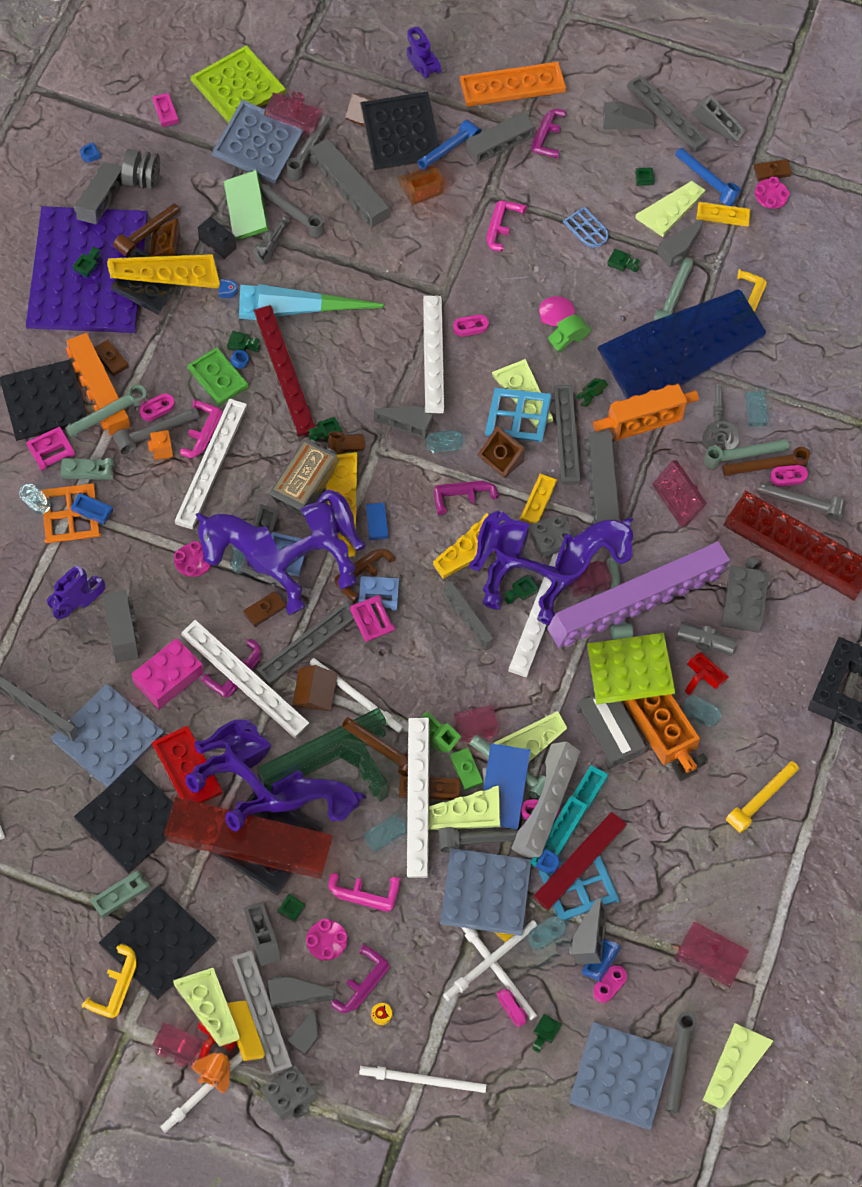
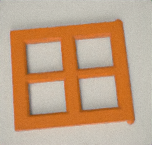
M94 483L41 490L45 543L101 536L98 522L90 519L91 530L75 532L73 517L82 515L71 511L70 508L72 506L71 494L87 493L89 497L96 499ZM66 495L67 510L51 512L49 497ZM68 518L70 533L53 535L52 520Z

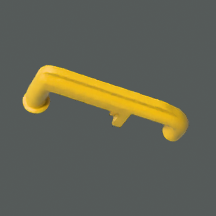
M741 269L738 270L737 279L748 280L755 283L749 300L737 298L736 305L745 308L742 317L734 314L729 316L730 322L739 325L745 324L752 319L767 283L764 278L741 271Z
M124 944L116 948L118 953L127 956L121 973L110 969L107 971L110 974L109 977L117 979L108 1007L95 1003L88 997L82 1004V1008L85 1007L94 1013L108 1018L118 1016L136 969L135 952Z

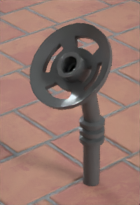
M721 385L715 386V405H713L715 421L705 428L702 435L703 445L706 450L714 444H724L725 448L722 450L734 449L739 442L737 427L729 421L722 420L724 406L722 405ZM722 424H725V425H727L728 427H727V428H723V427H722ZM711 430L709 434L710 441L707 442V434ZM731 432H734L733 442L730 443Z

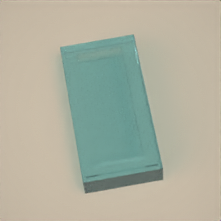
M746 392L745 401L748 426H767L764 392Z
M396 814L364 833L363 838L374 853L407 833V828Z

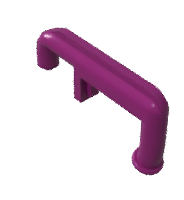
M556 108L544 115L531 145V150L534 153L559 159V149L545 148L543 144L549 131L560 133V126L552 124L555 116L564 118L567 115L566 110Z
M486 481L437 485L433 490L437 515L441 516L447 512V508L444 507L443 497L467 494L468 500L471 503H475L474 492L489 490L491 499L496 500L499 497L497 487Z
M247 639L246 646L251 648L253 652L245 661L239 660L252 671L260 660L261 647L253 639ZM209 673L203 675L200 679L201 682H204L210 689L224 698L230 697L238 688L230 679H228L224 686L220 685L210 677Z
M362 943L359 954L366 955L377 965L361 985L353 979L352 981L349 979L346 982V985L355 993L345 1005L338 999L331 1001V1007L340 1013H348L357 1009L389 970V962L375 950L365 945V943Z

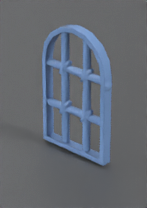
M586 207L563 220V223L585 245L594 248L603 246L607 242L608 231ZM585 211L591 218L586 219L581 212ZM579 215L585 222L580 224L574 217ZM571 219L577 227L573 228L567 221ZM594 220L600 228H595L590 221ZM589 225L594 232L590 234L582 226ZM581 229L587 236L582 238L576 230ZM603 229L606 234V238H604L599 231ZM598 234L603 242L598 244L592 236ZM589 239V240H591L594 244L588 243V242L585 241V240Z

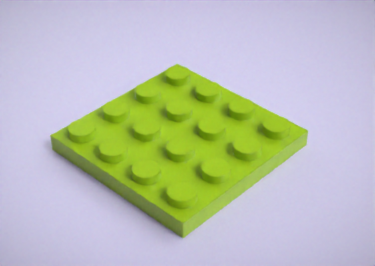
M247 45L190 76L191 82L228 123L241 100L261 108L286 93L285 87Z
M664 633L587 643L596 705L675 694Z

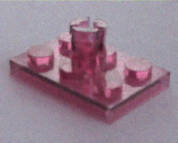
M273 92L265 109L264 116L313 133L321 110L315 106L304 104L305 96L300 92H292L290 98Z
M677 460L671 461L652 484L681 528L687 527L707 504L700 491L697 490L699 487L693 484Z
M694 921L675 958L730 988L749 951Z

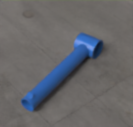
M468 119L460 125L456 135L418 161L419 167L426 169L471 136L480 134L481 129Z
M683 148L678 149L675 156L720 192L719 200L723 204L733 206L741 192L740 187L734 183L725 184Z

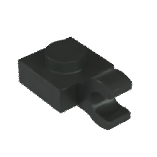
M704 753L692 758L697 767L705 765L708 760ZM679 759L671 762V766L680 782L698 773L697 768L693 771L690 769V772L686 773Z

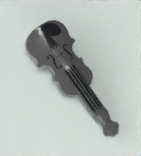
M283 216L281 222L277 224L278 226L275 231L266 232L263 241H258L254 247V256L261 265H266L270 262L272 251L279 244L278 238L289 222L288 216Z

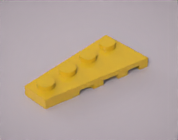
M488 513L483 516L482 520L475 523L465 535H462L453 546L447 548L433 561V566L442 579L469 566L477 554L479 531L484 519L489 515Z

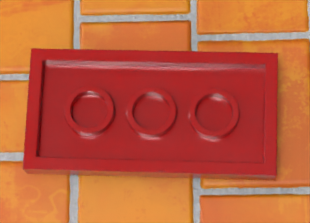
M188 725L151 742L186 811L223 794L214 775L206 780L204 788L199 792H192L188 788L186 776L193 772V768L206 762L204 755L198 753L195 749L194 743L196 740Z

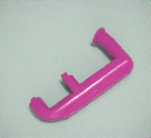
M498 201L496 203L486 235L487 244L490 249L498 252L504 250L503 244L495 243L497 234L509 236V228L501 226L505 210L518 211L523 215L527 210V205L508 201Z
M196 399L193 400V408L208 412L210 415L201 432L189 430V436L197 439L193 450L183 447L179 451L182 456L188 458H195L205 451L222 416V411L218 407L197 401Z
M337 873L330 874L328 887L338 899L389 912L394 908L401 878L393 877L389 879L391 882L387 898L362 892L363 883L359 878L356 879L354 890L337 886L339 879Z

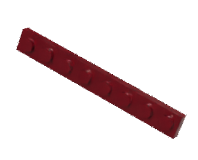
M271 305L255 309L254 315L298 437L309 434L308 430L315 428L273 309Z

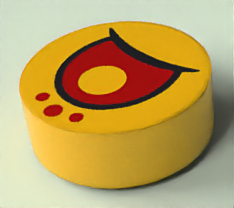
M386 1003L376 1004L371 1011L372 1020L378 1025L388 1024L392 1019L391 1007Z

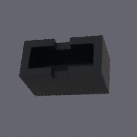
M211 216L198 226L199 240L208 247H212L214 252L223 259L237 249L236 236Z

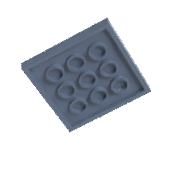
M241 100L216 144L212 156L247 172L256 170L260 178L276 184L305 128L245 100Z
M106 684L70 719L76 725V731L79 735L73 742L59 731L51 737V740L107 788L130 769L152 747L151 742L164 735V731L111 686Z
M451 848L440 924L522 936L531 859Z
M593 1022L569 1104L650 1130L673 1048Z

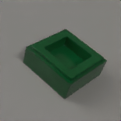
M635 168L636 186L654 185L652 168Z
M288 894L278 908L277 913L295 923L306 907V904Z

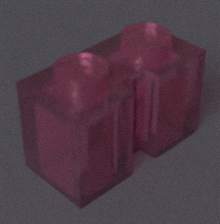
M594 561L589 564L584 574L570 585L573 597L610 590L612 580L606 561Z
M492 705L454 713L453 722L455 729L461 736L459 742L469 743L476 734L484 738H491L498 732V723Z
M164 1022L152 1046L157 1056L164 1059L170 1056L175 1059V1064L185 1068L186 1065L189 1067L193 1066L203 1043L202 1039Z

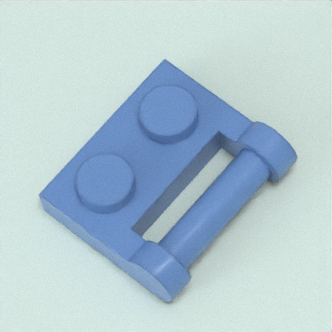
M361 576L359 603L367 600L365 597L380 595L381 598L392 599V601H381L384 608H391V610L397 611L399 578Z

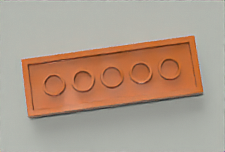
M558 62L459 76L466 107L566 92V86Z

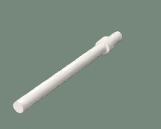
M313 658L309 663L311 666L317 665L322 668L328 669L315 658ZM337 676L336 685L379 717V721L384 725H389L398 733L403 730L404 727L395 721L391 714L387 711H382Z
M532 920L523 928L522 936L514 935L465 977H460L456 980L454 986L443 994L444 998L449 1001L457 993H462L467 989L469 983L537 928L536 922Z
M461 927L466 933L465 937L467 940L475 945L484 959L489 957L491 953L480 940L478 932L475 929ZM498 962L493 963L490 966L507 990H511L516 1002L525 1010L528 1018L531 1021L535 1019L537 1014Z
M240 1052L229 1061L231 1064L230 1072L243 1061ZM206 1083L180 1108L177 1107L171 1113L172 1116L160 1128L166 1133L177 1122L180 1123L186 1117L185 1114L215 1086Z
M360 1066V1075L374 1076L379 1080L387 1078L482 1093L486 1092V1084L386 1070V1067L380 1066L377 1068Z

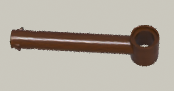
M172 204L127 237L124 234H120L113 242V246L128 258L134 248H137L136 244L177 215L180 212V208L178 205Z
M797 447L793 454L732 464L726 463L722 465L724 476L731 477V475L782 466L801 465L806 468L810 458V451L805 447Z
M350 717L343 721L342 727L399 765L398 773L401 776L408 777V753L402 754Z

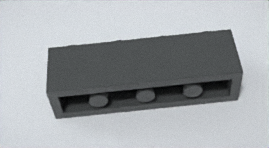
M524 112L514 115L511 119L500 122L496 126L485 129L482 133L468 138L465 151L474 163L478 165L533 138L535 125Z
M103 162L101 167L97 169L96 175L90 180L89 186L83 191L80 200L75 203L74 210L76 211L77 220L93 224L98 223L122 185V166Z

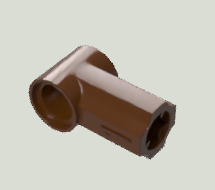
M330 432L328 434V448L337 452L336 455L348 451H364V435H344L341 432Z

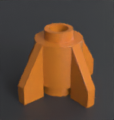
M221 1052L218 1054L212 1053L195 1061L191 1068L198 1074H201L197 1080L199 1083L206 1082L209 1085L215 1086L222 1094L228 1089L231 1064L225 1054Z

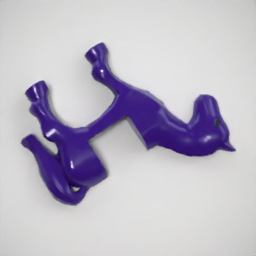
M329 489L316 502L300 509L312 535L279 551L266 526L255 527L234 515L216 514L206 517L200 513L195 514L200 521L198 534L202 545L204 561L209 565H218L222 561L226 547L232 544L243 553L247 562L256 572L272 576L284 586L288 595L286 607L288 615H292L306 607L301 599V585L295 582L286 571L290 565L312 550L326 549L335 557L339 565L340 577L338 585L340 590H343L358 581L354 575L355 564L349 558L348 546L343 540L338 538L337 534L339 532L355 551L364 549L366 544L356 533L354 516L345 497L339 492Z
M495 511L489 514L484 519L479 531L477 554L469 564L470 569L480 572L490 554L494 550L496 552V561L488 567V580L483 587L485 596L482 603L490 609L499 610L502 604L499 586L503 577L513 568H526L537 572L551 582L549 589L538 601L541 610L537 616L539 622L550 625L555 616L554 602L565 588L584 574L588 569L591 559L602 546L611 553L614 561L618 564H624L631 560L633 531L630 524L633 518L623 521L614 519L596 522L575 537L566 534L555 562L556 567L522 558L529 534L528 523L513 520L503 511Z
M242 719L228 722L218 728L208 739L194 743L196 751L200 754L218 748H226L222 755L211 756L205 763L197 765L193 768V772L186 776L188 788L196 793L202 790L206 780L216 773L234 772L251 786L258 799L247 802L240 801L236 804L234 810L226 814L228 827L233 831L241 829L245 825V819L251 814L264 811L273 813L294 811L308 802L325 798L327 801L328 816L331 821H344L353 810L359 807L360 800L367 798L364 794L354 792L351 787L341 782L304 778L303 773L299 770L273 783L270 793L250 768L257 765L267 755L272 745L259 735L255 724H252V721Z

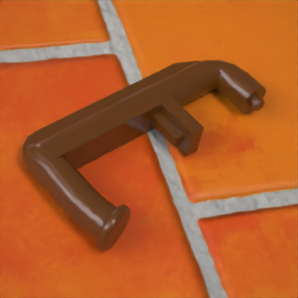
M387 549L373 550L354 563L356 567L354 575L357 577L367 570L375 577L378 574L372 564L383 556L388 562H394L395 556ZM339 574V575H337V576L335 577V580H334V581H335L336 586L340 589V587H339V585H338V580H339V577H340V574ZM350 587L341 590L353 603H356L359 599V593H355Z

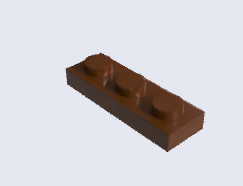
M400 776L399 798H408L407 776ZM429 778V799L455 800V798H459L460 779Z

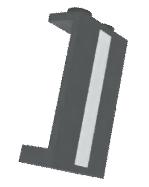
M594 695L592 697L586 696L578 702L577 712H583L606 755L605 764L608 770L644 755L646 746L621 701L596 705Z

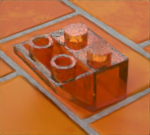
M429 166L426 169H418L397 177L412 205L444 194V179L436 167Z

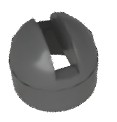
M750 557L745 562L746 568L759 570L762 561L756 557Z

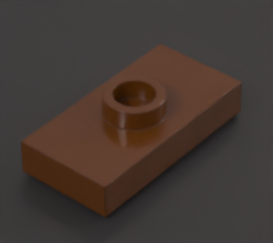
M787 159L754 164L753 167L758 181L770 179L771 177H791L792 174Z
M108 339L94 347L99 359L113 376L129 367L126 360Z
M274 591L243 610V613L253 627H256L285 609L286 604L277 592Z

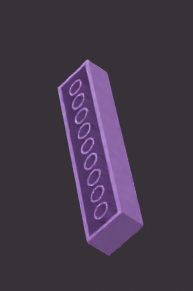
M718 541L557 612L548 627V631L558 648L563 646L569 647L576 643L578 639L582 638V640H585L596 631L600 633L608 629L612 624L618 625L622 623L627 617L631 616V618H634L645 609L648 611L652 610L661 602L665 604L671 601L674 596H683L692 588L699 589L708 581L714 582L721 577V573L726 570L730 559Z

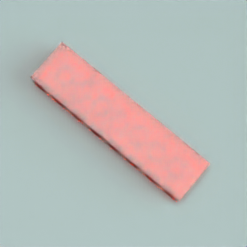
M745 490L740 500L726 517V521L723 524L724 527L855 601L862 590V556ZM746 498H750L754 503L749 502ZM762 507L767 508L770 512L765 511ZM778 516L783 517L787 522L781 520ZM794 525L799 526L803 531L798 530ZM811 535H815L819 540L814 539ZM827 544L834 546L836 550L830 548ZM844 554L850 555L852 559L846 557Z
M175 797L164 832L167 842L322 879L333 835L252 815L245 819V825L241 829L233 831L226 822V814L231 810Z

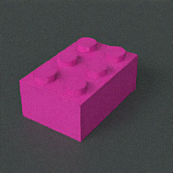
M176 638L132 673L133 684L159 710L204 674L203 665Z

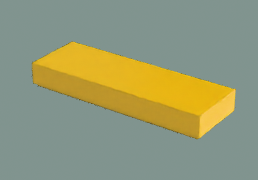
M698 202L696 220L747 227L749 225L750 209Z
M539 474L519 521L526 522L529 525L540 522L557 484V479Z
M247 1001L227 1003L239 1033L240 1040H237V1044L243 1061L263 1058L265 1053Z

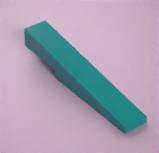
M590 765L574 794L569 797L554 822L543 852L547 849L558 857L560 856L608 781L607 773ZM533 857L530 864L536 868L540 857Z

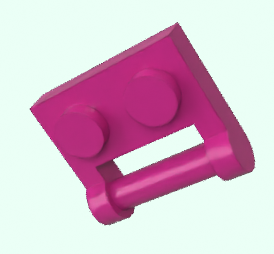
M60 427L26 442L41 471L47 469V466L62 460V458L75 456L73 448ZM62 447L65 448L64 451L42 460L41 458Z
M380 595L350 607L365 643L396 630L395 625L391 624L383 607ZM371 605L375 606L385 628L381 627Z

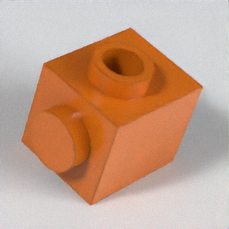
M169 430L150 433L151 440L148 441L149 452L153 451L154 460L173 457Z

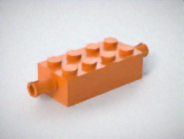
M679 384L667 385L663 389L651 390L640 396L634 395L627 400L615 401L610 404L609 414L606 418L593 421V428L595 432L609 428L614 441L625 439L682 421L686 404L698 402L699 396L696 390L683 394Z
M671 694L623 701L663 766L679 759L686 773H689L690 769L693 771L697 768V764H695L689 753L698 748L700 738Z

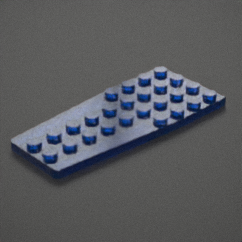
M735 290L644 324L598 346L597 349L625 397L629 399L634 395L640 396L651 390L663 389L667 385L679 384L680 387L762 339L766 334V330L743 292Z

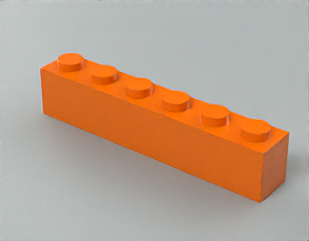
M84 333L66 340L68 348H65L69 359H73V368L76 373L79 372L81 375L79 376L82 387L86 386L87 397L89 401L93 400L95 404L93 405L94 412L118 400L119 397L88 334ZM124 409L100 421L103 430L107 429L109 435H113L119 430L130 428L129 418Z

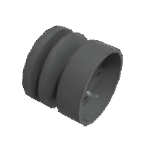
M127 149L122 164V184L136 187L139 181L142 189L147 186L148 190H154L160 173L159 154L152 153L151 155L150 152H145L142 158L140 150Z

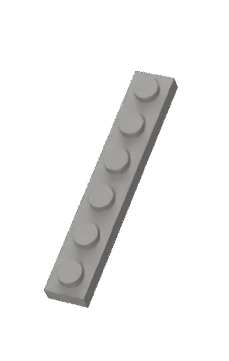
M252 950L233 956L232 961L272 1075L291 1069L292 1064Z

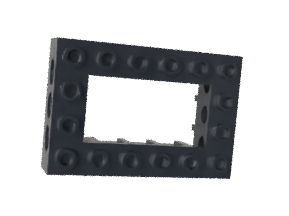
M838 637L807 710L862 733V703L837 692L847 666L852 673L862 675V646Z

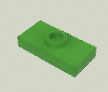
M469 748L450 754V759L464 791L483 785L482 778Z

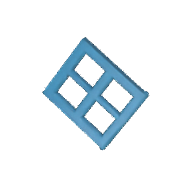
M495 388L485 435L490 436L494 431L497 415L514 417L512 430L504 431L511 437L518 440L542 443L552 397L551 393ZM501 397L518 398L516 411L498 410ZM526 399L543 401L540 415L523 413ZM522 418L539 420L537 433L519 432Z
M601 856L594 861L599 875L583 881L579 878L567 891L570 892L576 889L583 905L564 911L559 899L553 906L559 922L589 912L596 900L590 901L584 886L602 880L608 896L600 898L605 906L619 902L620 899ZM566 860L559 862V863H560L559 868L561 867V865H562ZM538 870L542 882L545 884L551 874Z

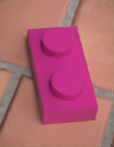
M169 93L153 96L152 101L161 126L177 124L178 117Z

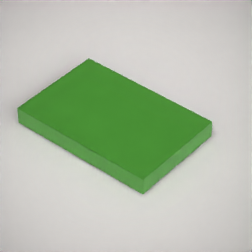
M217 347L187 365V369L218 406L249 388V384Z

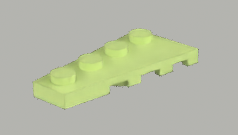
M691 181L637 213L635 218L664 237L704 196L706 190Z
M526 359L492 372V376L503 389L541 393ZM511 398L517 405L518 398ZM526 399L523 413L540 415L543 401ZM550 411L548 412L546 424L553 422ZM529 419L538 428L539 420Z
M557 711L493 744L529 749L530 762L565 732L567 727Z
M499 785L489 790L475 792L469 796L455 798V800L446 803L442 802L429 806V830H439L445 827H454L456 829L501 827Z
M214 968L173 980L174 986L219 1046L240 1040Z
M735 1023L703 1101L723 1109L771 1046L773 1040Z

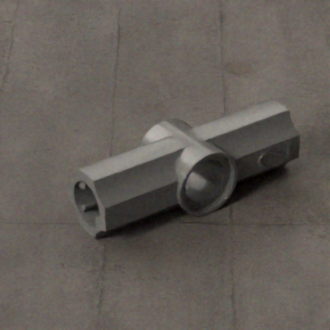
M681 622L676 637L677 639L696 644V647L702 651L709 652L714 650L732 656L737 639L719 634L712 627L703 626L700 628L685 622Z

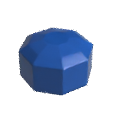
M236 350L230 358L231 364L236 368L244 369L249 363V355L243 350Z

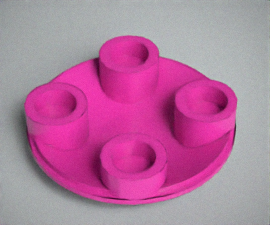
M777 177L760 181L754 192L757 201L764 207L771 209L784 206L790 195L786 186Z
M552 296L545 299L539 308L541 322L558 327L557 324L560 321L575 315L573 304L568 299L560 296Z
M197 541L182 546L174 554V565L185 576L196 577L203 575L211 567V565L204 561L202 545Z
M322 919L315 923L308 931L306 937L307 948L317 959L333 960L339 957L347 946L346 931L339 923Z

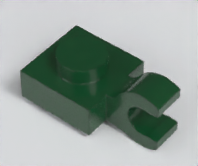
M93 247L87 256L82 253L72 266L73 270L89 278L98 266L97 261L101 258V254H99L100 249Z
M614 249L607 262V266L620 271H624L627 268L637 272L640 268V260L637 258L631 259V254Z
M232 331L227 343V349L232 351L243 350L244 352L246 349L259 352L261 345H259V339H250L249 334Z
M594 378L582 388L583 392L576 396L577 399L584 398V402L580 405L587 407L591 403L592 396L602 394L603 390L608 386L606 380Z
M336 417L319 421L318 427L308 430L309 440L317 441L323 436L324 440H328L330 432L342 433Z
M526 575L512 584L513 589L505 593L507 597L504 600L508 605L515 602L519 597L524 601L538 593L539 587L529 575Z
M543 1014L533 1032L538 1037L533 1044L532 1050L540 1053L546 1041L552 1044L562 1023Z

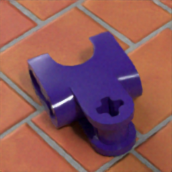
M420 27L410 28L407 31V39L410 43V47H407L409 61L415 70L421 73L424 79L429 78V75L432 73L440 74L442 71L441 65L430 49V41ZM412 34H417L420 38L415 40Z
M79 566L71 568L56 582L54 593L47 598L48 606L53 608V616L56 619H63L69 616L78 606L82 608L87 607L103 593L106 587L105 581L98 576H92L87 579L86 571Z

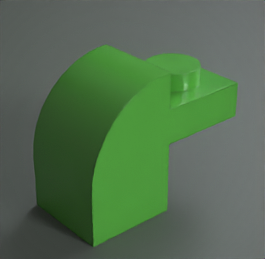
M572 315L557 324L558 328L548 337V340L558 352H561L573 340L581 342L592 329L583 317Z
M428 711L424 712L420 717L429 718L430 720L429 746L443 753L449 752L461 738L448 723L441 725Z

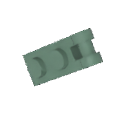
M62 458L60 475L61 478L112 480L114 474L112 468H114L115 461L111 458L104 460Z
M140 870L135 871L91 899V903L101 918L106 917L151 888L149 883L145 882L142 878L143 874ZM136 882L138 886L133 889L130 884Z

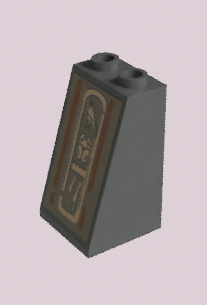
M304 439L270 490V497L275 503L303 516L300 509L316 502L320 498L340 460L336 455L337 452L330 448H326V450L321 448L320 444L314 440L309 442Z

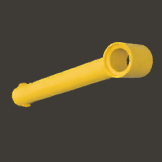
M790 761L742 809L736 807L727 816L726 821L740 834L743 833L753 821L750 817L799 770L798 765Z

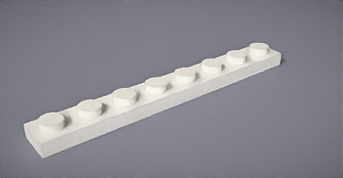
M424 296L425 413H444L441 296Z
M229 399L175 519L176 525L194 529L197 522L195 514L201 513L247 409V404Z
M559 552L553 554L550 566L556 567L555 562ZM545 577L508 670L526 678L547 626L537 620L538 613L541 610L538 601L551 586V582Z
M196 620L181 633V636L294 738L309 725L306 719Z
M409 718L408 878H428L429 718Z

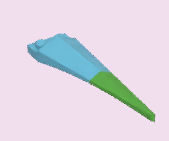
M261 284L258 286L240 285L239 319L256 320L254 310L271 305L275 317L320 311L384 307L382 303Z

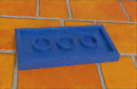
M491 743L483 791L499 785L501 827L518 829L530 750Z

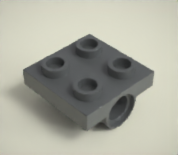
M564 514L529 525L534 547L538 553H541L542 557L558 553L566 534L575 537Z
M296 1066L260 1088L262 1095L281 1121L290 1115L294 1118L304 1116L309 1109L308 1104L318 1098L314 1089Z

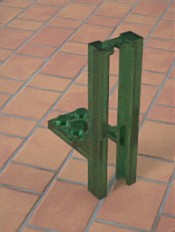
M379 707L354 719L355 722L377 737L382 738L386 736L385 729L381 727L386 724V719ZM342 726L258 767L259 781L271 793L273 783L297 770L301 771L304 777L341 758L360 769L359 773L364 781H368L370 785L368 788L373 797L376 796L379 802L387 797V783L365 747L368 744Z

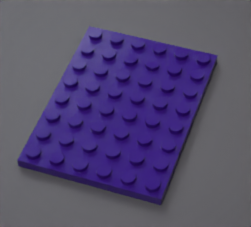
M41 206L26 328L135 333L138 304L111 290V286L116 278L110 277L107 262L110 258H126L113 246V242L120 234L128 237L145 225L148 217L147 211L106 209L98 223L93 224L77 220L74 208ZM145 238L136 244L137 249L143 252ZM96 247L100 249L99 254H101V258L97 261L98 266L89 278L75 272L72 266L82 253L87 256L90 250Z

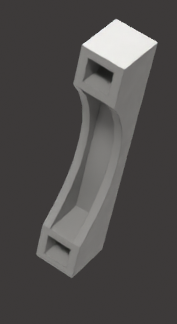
M567 741L551 744L545 760L546 779L542 794L532 814L518 830L511 849L524 858L541 857L579 757L580 751Z

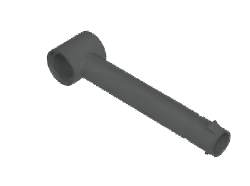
M323 115L318 119V124L297 157L287 161V177L291 181H299L303 177V166L310 156V148L319 142L327 127L331 126V118L329 116Z
M260 184L262 195L308 227L310 237L320 238L323 236L324 225L321 216H309L273 191L269 185Z
M193 408L132 433H129L127 429L119 430L113 435V439L120 452L128 454L136 448L135 443L150 438V433L173 429L198 419L199 414L197 409Z
M761 482L758 489V494L825 512L826 518L833 522L842 521L846 507V501L842 498L833 497L828 502Z
M691 1012L681 1013L675 1022L678 1036L667 1103H665L666 1111L671 1113H679L682 1107L680 1106L690 1035L697 1024V1019ZM681 1020H689L691 1027L686 1028L682 1026Z

